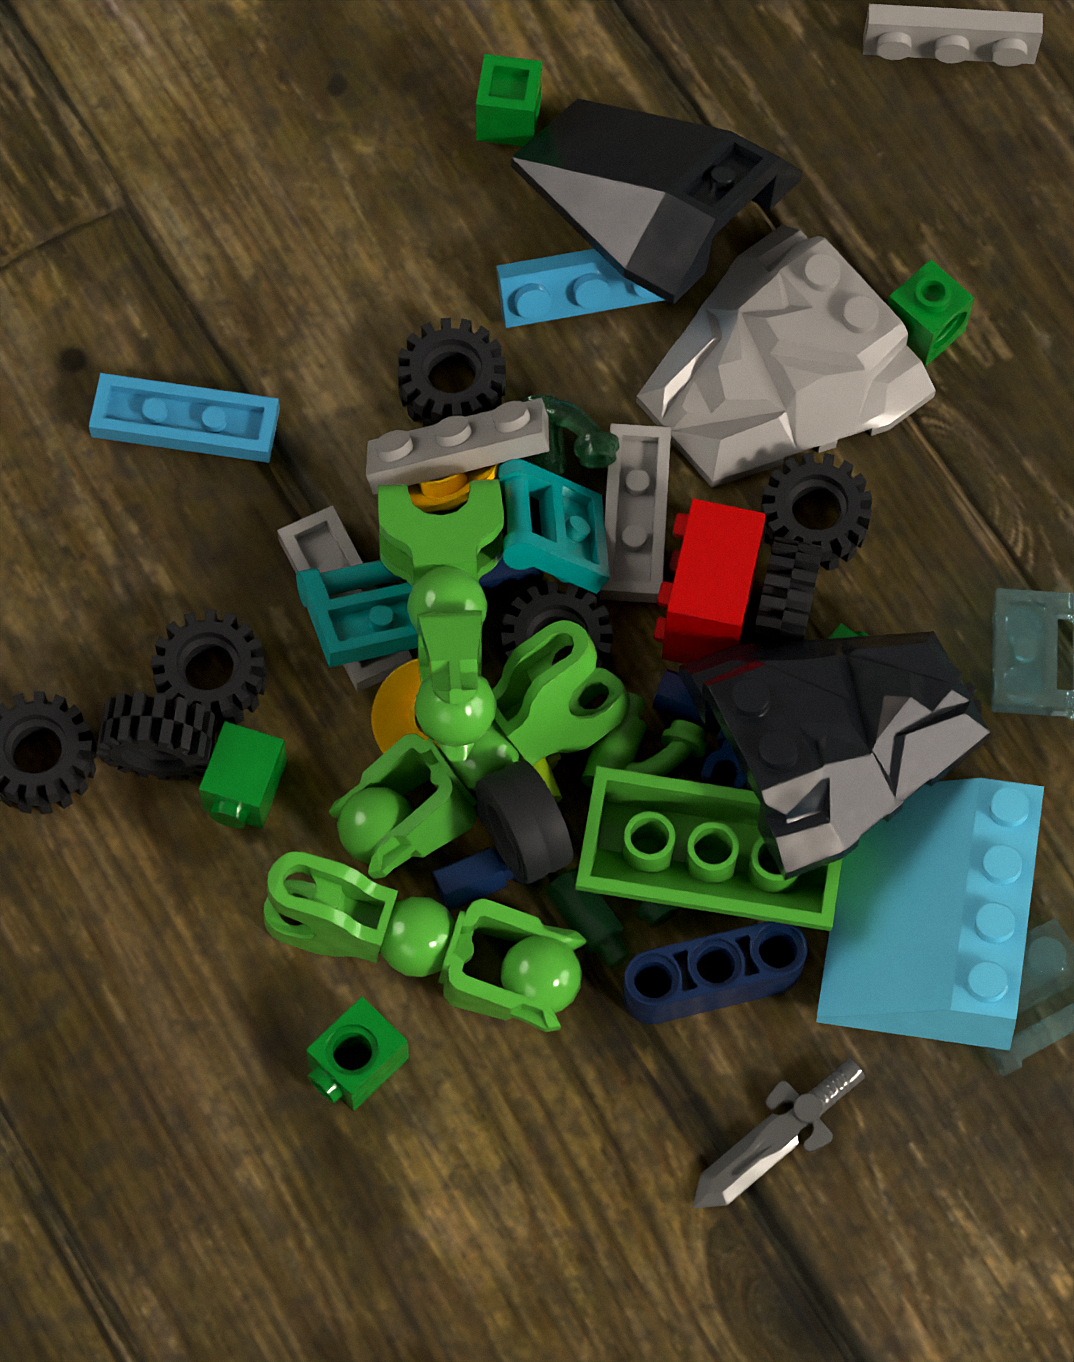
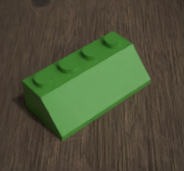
M596 766L575 890L832 931L842 859L784 881L757 828L760 802L754 791Z

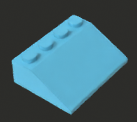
M986 778L937 781L931 787L924 784L903 801V809L888 822L881 819L859 837L858 847L842 859L832 931H829L817 1023L1010 1051L1017 1019L1044 786Z

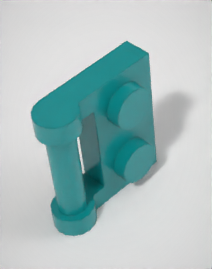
M521 459L505 461L499 466L497 473L501 493L505 496L508 534L502 541L505 564L517 570L535 567L555 576L564 583H571L597 594L610 579L602 495ZM529 496L539 500L542 536L532 532Z
M381 560L321 573L317 568L297 571L296 582L299 597L303 606L307 607L329 668L418 648V635L407 611L412 586L406 580L390 572ZM400 580H402L403 584L393 585L389 587L347 595L334 599L329 598V596L377 586Z

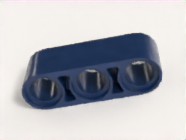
M768 921L647 950L636 955L628 963L623 983V1004L628 1014L635 1020L645 1024H659L782 994L792 989L800 979L807 955V941L802 931L795 925ZM769 947H778L789 953L793 962L784 968H774L768 966L762 960L760 952ZM707 962H717L723 964L729 970L731 977L722 983H711L702 978L697 969ZM645 977H656L667 984L669 991L662 997L648 998L638 992L635 984Z

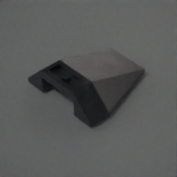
M579 98L511 157L510 165L624 278L672 304L706 273L713 236L750 201L771 210L801 181L803 172L783 158L729 130Z

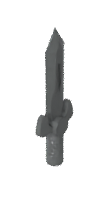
M848 1058L823 1079L821 1083L817 1084L807 1094H802L801 1096L788 1082H779L767 1098V1108L774 1110L782 1103H790L793 1105V1108L783 1115L772 1113L701 1173L692 1208L730 1204L800 1144L798 1134L805 1127L812 1126L813 1129L812 1135L803 1144L806 1152H814L829 1144L833 1139V1134L822 1122L820 1116L865 1079V1075L860 1067L852 1059Z

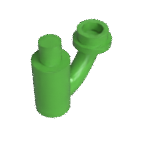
M628 692L630 709L627 716L618 726L593 744L580 780L592 790L596 766L665 777L688 757L701 758L705 755L707 750V744L705 743L706 731L694 723L674 720L671 723L670 729L664 730L661 736V742L666 748L642 762L635 763V757L647 729L646 723L640 719L646 705V700L637 694Z

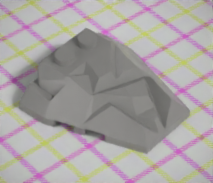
M782 224L736 257L716 288L705 300L690 324L638 393L636 403L657 426L671 427L670 441L713 488L783 465L784 457L814 447H816L818 453L836 448L837 440L866 430L869 431L871 436L888 431L934 398L936 390L922 361L906 345L908 331L902 320L829 241L821 236L808 239L801 230Z

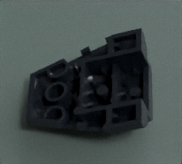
M934 631L741 644L679 666V676L703 723L707 724L715 720L718 721L760 802L757 828L784 881L843 859L858 847L860 836L881 819H884L886 822L890 821L902 811L903 801L924 784L930 787L933 786L989 740L990 731Z

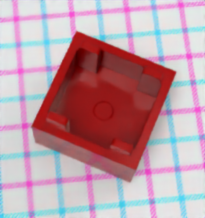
M692 498L689 514L678 513L676 515L673 536L683 539L681 550H674L670 559L669 572L675 574L674 582L664 581L660 585L657 604L661 607H666L667 614L666 618L659 617L657 619L653 634L655 641L663 643L661 659L686 664L726 648L740 645L759 560L766 513Z

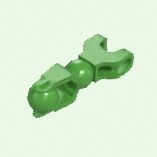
M498 479L470 481L468 502L458 511L445 515L425 513L414 506L408 492V485L406 484L378 485L381 562L390 572L406 580L412 586L407 611L418 635V666L421 682L414 705L416 717L424 734L438 744L450 761H465L475 742L489 731L495 718L497 706L487 679L482 676L481 635L488 603L479 579L491 571L503 556L502 528L504 524V510L500 483Z
M561 620L546 626L514 649L504 665L501 679L492 689L497 703L495 718L489 731L475 742L465 761H450L431 738L425 741L416 733L407 734L362 773L360 783L333 803L329 813L333 818L338 819L337 829L344 850L353 859L369 865L368 874L371 878L386 877L394 868L409 858L425 857L470 830L477 820L476 810L473 806L478 803L470 790L476 791V782L482 777L496 771H501L504 767L518 761L520 754L531 765H534L547 755L572 753L587 749L625 719L630 709L629 693L617 676L606 669L596 668L597 654L594 643L587 631L572 621ZM574 645L571 653L566 658L552 666L554 656L561 648ZM600 694H609L606 701L596 709L583 708L594 697ZM431 780L437 791L413 811L411 803L403 795Z
M289 852L284 854L272 865L268 873V897L264 904L263 919L268 933L279 942L319 955L356 957L377 963L381 953L392 968L405 976L426 977L441 971L438 983L444 984L443 997L451 1006L506 1021L515 1018L544 1032L561 1029L555 1013L562 1011L572 1003L581 988L582 970L574 950L586 944V939L575 930L543 925L538 917L488 899L473 901L466 912L460 910L456 922L445 906L430 897H409L396 902L397 890L379 885L345 864L305 852ZM300 872L309 875L314 883L301 880H284L288 875ZM279 913L303 924L298 926L289 925L283 921ZM481 933L517 943L509 949L502 962L500 979L503 988L467 976L463 972V965L470 961L474 954L473 934Z

